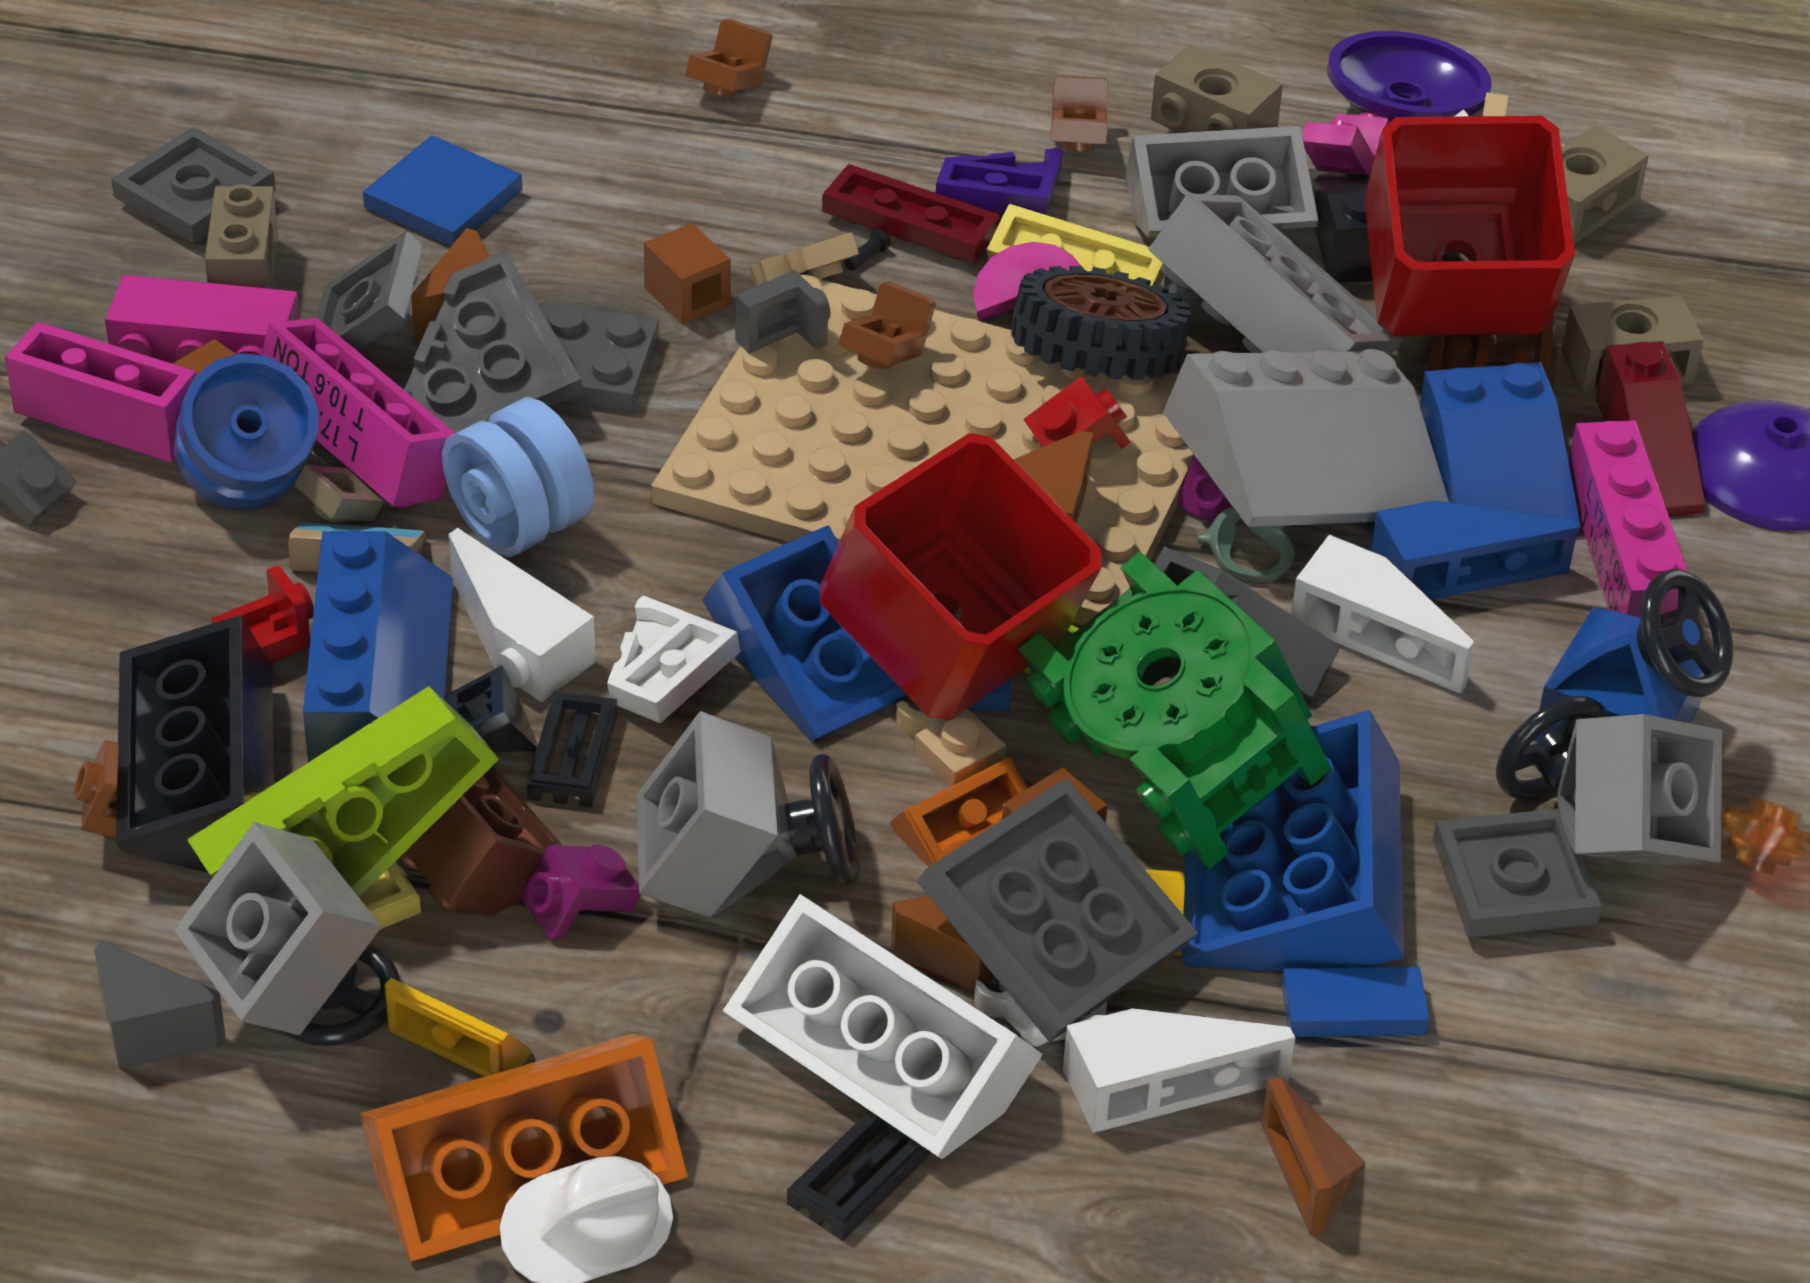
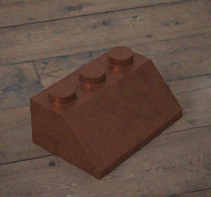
M492 766L399 858L409 866L422 872L431 883L428 888L430 895L445 908L456 913H461L463 909H468L493 916L522 901L521 895L548 845L562 844Z

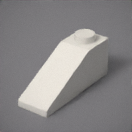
M459 528L449 533L453 584L494 669L502 665L513 687H519L540 702H543L554 691L561 689L595 663L594 616Z
M1329 535L1296 578L1291 615L1335 643L1461 694L1467 684L1474 641L1386 557Z
M1129 1009L1109 1015H1094L1081 1022L1067 1025L1063 1072L1092 1132L1096 1133L1265 1089L1270 1079L1282 1077L1288 1083L1295 1036L1291 1028L1286 1026Z

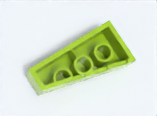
M428 686L190 837L187 841L208 873L214 877L254 822L312 838L356 895L360 897L499 758L474 728Z

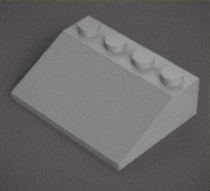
M1376 349L1332 352L1329 350L1281 352L1270 350L1265 353L1219 351L1213 354H1187L1163 414L1248 527L1375 522L1377 511L1429 501L1449 502L1414 387L1398 369L1394 359L1386 354L1385 351Z

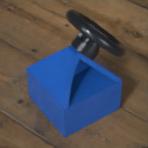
M1673 569L1658 574L1648 584L1641 602L1640 618L1615 611L1592 608L1545 683L1539 710L1567 697L1586 696L1599 701L1607 710L1609 717L1646 714L1691 723L1699 710L1702 697L1709 696L1718 691L1727 680L1732 667V633L1728 618L1719 599L1712 589L1696 575L1684 570ZM1678 589V609L1660 614L1664 596L1670 590ZM1699 606L1711 630L1713 651L1704 640L1703 629L1698 621ZM1562 720L1547 728L1533 741L1539 742L1544 736L1555 731Z

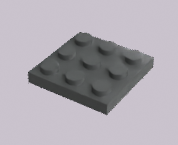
M1067 777L928 867L917 881L1049 1042L1064 1033L1067 1025L1081 1021L1183 949L1198 934L1195 928Z

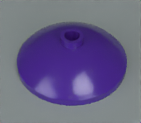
M1373 31L1347 37L1332 48L1327 64V74L1331 83L1346 101L1363 112H1372L1383 118H1388L1390 122L1395 117H1452L1462 110L1468 116H1471L1484 107L1486 93H1490L1492 85L1487 69L1471 54L1445 41L1408 32Z
M1746 401L1719 409L1706 416L1695 426L1691 433L1704 498L1707 502L1737 520L1758 527L1785 531L1810 529L1809 408L1782 401Z

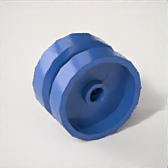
M239 353L212 362L194 377L183 399L180 415L175 426L174 456L182 477L201 497L224 508L254 510L278 502L295 487L294 485L304 465L308 462L311 450L318 436L319 410L310 387L291 367L266 355Z

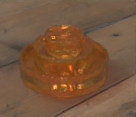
M1751 796L1747 809L1724 804L1721 812V829L1730 832L1727 844L1739 849L1735 858L1736 862L1773 875L1777 864L1790 867L1794 856L1806 860L1810 859V833L1797 828L1803 814L1755 796Z

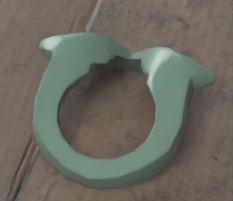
M1234 507L1221 512L1208 531L1198 536V543L1210 547L1221 570L1239 581L1251 584H1268L1279 579L1289 570L1295 557L1292 542L1283 530L1284 526L1249 527L1253 533L1260 536L1262 541L1278 554L1279 562L1273 568L1265 571H1250L1236 565L1231 559L1230 554L1233 546V537L1235 536V522L1240 520L1241 517Z

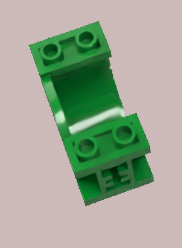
M1138 552L1120 567L1130 588L1056 648L1040 633L1036 634L1019 648L1032 672L1024 679L1040 702L1048 709L1053 708L1046 715V718L1068 745H1072L1076 740H1079L1096 758L1103 752H1107L1117 757L1130 759L1143 782L1135 790L1146 807L1161 821L1156 825L1161 836L1180 857L1190 851L1209 870L1229 854L1219 835L1223 830L1294 772H1297L1312 786L1327 774L1331 767L1308 722L1312 714L1276 641L1199 570H1196L1177 586L1142 552ZM1177 674L1166 684L1154 686L1159 680Z

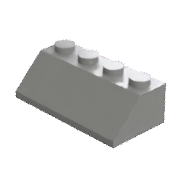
M1187 194L1148 249L1163 263L1160 268L1165 276L1182 287L1193 289L1204 299L1201 306L1211 317L1224 324L1231 323L1245 336L1242 342L1252 353H1265L1270 350L1281 352H1315L1317 350L1343 352L1376 349L1385 351L1386 354L1390 355L1403 341L1401 337L1392 336L1378 325L1377 317L1240 196Z

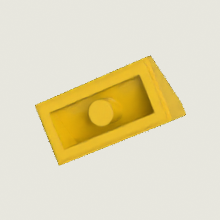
M390 978L385 984L390 1032L483 1077L523 1066L529 1059L531 1049L510 1034L393 978Z

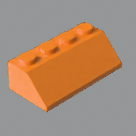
M636 1034L622 1036L360 1113L378 1185L407 1258L411 1262L500 1235L499 1226L505 1206L521 1186L541 1175L592 1160L596 1157L616 1156L641 1163L659 1177L663 1185L688 1177L652 1038Z

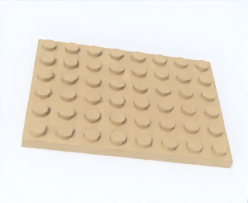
M799 274L813 288L820 289L829 302L831 317L828 320L827 345L815 349L797 332L749 354L740 346L651 484V504L788 543L829 525L839 542L855 505L968 433L992 437L1013 459L1042 448L1023 419L1082 376L1096 395L1105 388L1110 392L1127 415V418L1119 423V426L1131 441V443L1121 449L1111 435L1107 433L1092 445L1090 478L1078 526L1101 548V569L1072 622L1083 626L1130 588L1120 569L1123 564L1138 552H1142L1151 560L1178 505V499L1194 454L1163 414L1178 374L1171 373L1168 375L1163 373L1162 377L1151 378L1145 375L1144 380H1132L1124 374L1122 379H1109L1106 373L1098 372L1097 377L1084 375L1085 370L1080 368L1072 372L1062 369L1060 362L1048 364L1040 360V355L1031 356L1025 352L1024 347L1018 346L1014 342L1015 338L1012 337L1011 330L938 310H934L922 356L892 365L890 369L870 367L858 361V353L838 344L845 322L872 315L877 294L821 280L814 276Z

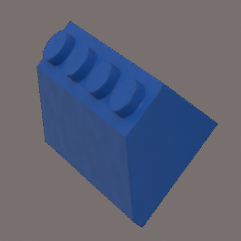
M322 531L303 706L308 762L428 686L445 701L454 587L453 577L386 531Z

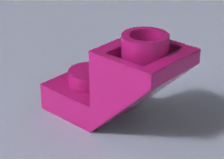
M1363 112L1359 115L1337 113L1335 121H1330L1328 124L1306 122L1302 132L1304 148L1318 171L1370 175L1382 129L1390 121L1388 118H1383L1378 114Z

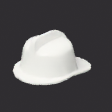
M596 1157L592 1160L541 1175L521 1186L506 1204L499 1227L502 1250L512 1267L531 1282L584 1283L634 1267L654 1257L668 1239L673 1214L670 1196L659 1177L644 1165L623 1157Z

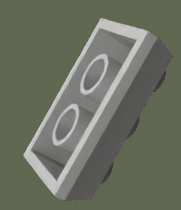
M1300 126L1133 136L1126 169V180L1133 221L1148 238L1158 236L1187 194L1240 196L1276 229L1317 227L1318 216Z

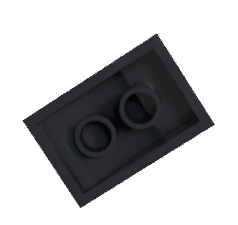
M1316 168L1309 169L1318 216V224L1314 228L1326 272L1338 283L1373 281L1364 200L1370 175L1318 171Z

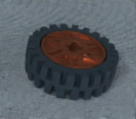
M1051 266L1049 271L1043 268L1036 269L1033 274L1027 273L1021 279L1014 308L1011 335L1015 338L1014 342L1018 346L1024 347L1025 352L1031 356L1040 355V360L1048 364L1060 362L1062 369L1073 372L1075 369L1080 368L1085 370L1084 375L1097 377L1098 372L1106 373L1109 379H1122L1124 374L1132 380H1144L1145 375L1151 378L1162 377L1163 373L1169 375L1175 372V368H1179L1186 346L1191 311H1189L1190 306L1188 303L1182 302V297L1177 293H1169V289L1162 285L1150 286L1151 281L1142 277L1133 280L1128 278V273L1116 271L1114 275L1107 274L1105 269L1093 267L1092 271H1086L1082 266H1070L1068 271L1061 266Z

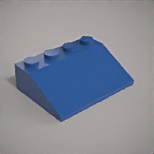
M1370 710L1312 726L1311 728L1331 770L1312 786L1297 772H1294L1223 830L1219 835L1229 854L1208 870L1190 851L1185 854L1183 915L1198 932L1190 943L1182 949V959L1187 967L1283 972L1284 969L1364 968L1404 958L1400 763Z

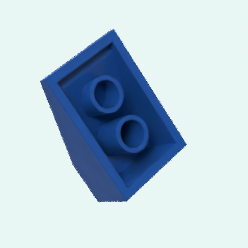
M1541 362L1425 371L1419 406L1449 503L1572 519L1578 527L1576 536H1579L1581 525L1558 404Z
M829 525L722 572L702 599L716 624L737 631L741 652L735 656L736 659L812 743L908 698V695L820 604V585L839 543Z

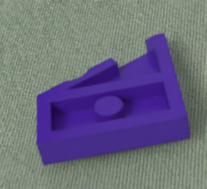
M1045 149L1044 162L1015 164L1016 156L1013 152L993 153L982 157L972 155L945 157L936 182L935 193L988 211L1005 213L1008 205L1012 204L1047 215L1061 172L1063 149Z

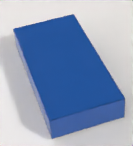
M1420 967L1292 968L1283 970L1281 985L1287 1026L1291 1028L1295 1037L1427 1035L1429 1014Z

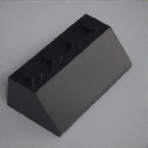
M242 615L120 652L116 843L121 851L208 873L187 839L274 785L272 665Z

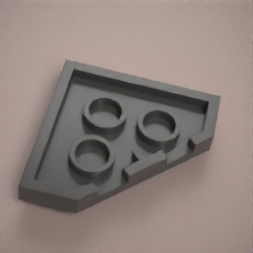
M506 250L451 274L443 292L445 300L435 322L430 321L413 358L414 369L405 389H403L455 433L481 420L489 422L491 414L525 397L540 400L548 407H552L584 393L579 374Z

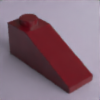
M1664 341L1607 345L1596 395V402L1604 421H1636L1668 516L1704 513L1706 503L1682 383Z

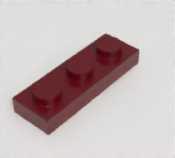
M849 163L822 194V212L842 218L853 224H859L874 230L880 229L900 240L912 242L971 263H975L989 246L1000 223V214Z

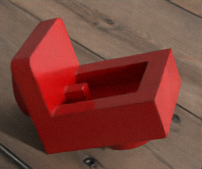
M1082 376L1023 419L1042 447L1079 431L1093 433L1092 445L1107 433L1111 435L1121 449L1131 443L1119 426V423L1127 418L1125 412L1106 388L1096 395Z
M279 565L266 570L268 596L211 618V622L216 623L242 615L270 663L310 647L309 619H312L314 614L313 602L305 586L300 582L293 584Z

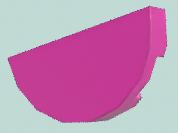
M1028 242L1004 249L991 257L978 273L973 291L978 321L981 322L1013 310L1020 282L1025 274H1033L1034 270L1040 268L1049 271L1051 266H1061L1069 271L1070 266L1081 265L1072 254L1052 244Z

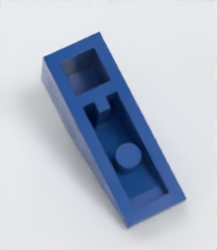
M1429 501L1377 511L1371 552L1386 557L1431 600L1569 573L1578 527L1572 519L1449 502Z

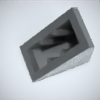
M102 940L94 949L102 998L119 1068L218 1047L226 1038L219 991Z

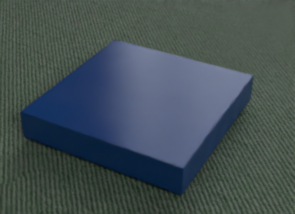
M431 135L363 191L364 208L452 246L466 228L476 230L523 190L522 174Z

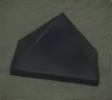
M502 665L445 695V702L474 728L493 752H536L538 743L509 676Z

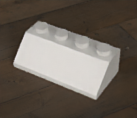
M801 894L723 1009L726 1014L941 1159L945 1158L1006 1112L1043 1055L1004 1026Z

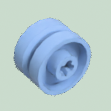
M530 397L522 398L491 414L489 422L481 420L446 438L442 449V465L450 495L464 521L477 538L492 551L508 558L518 555L544 541L548 532L555 533L589 516L594 505V483L587 459L574 434L561 417L542 401Z

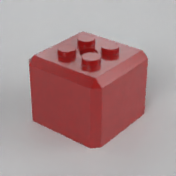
M1543 115L1395 117L1382 129L1364 198L1377 324L1392 336L1539 334L1553 319L1575 257L1559 127ZM1456 252L1465 255L1470 261L1444 262L1442 256L1447 253Z
M968 433L854 506L821 582L820 604L927 717L952 720L1028 667L1019 648L1036 634L1040 633L1054 648L1062 643L1101 569V548L992 437Z

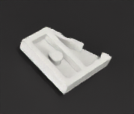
M643 595L637 600L635 605L637 618L633 632H625L620 646L621 658L618 662L614 663L607 686L610 698L617 699V706L661 723L738 655L741 650L737 631Z

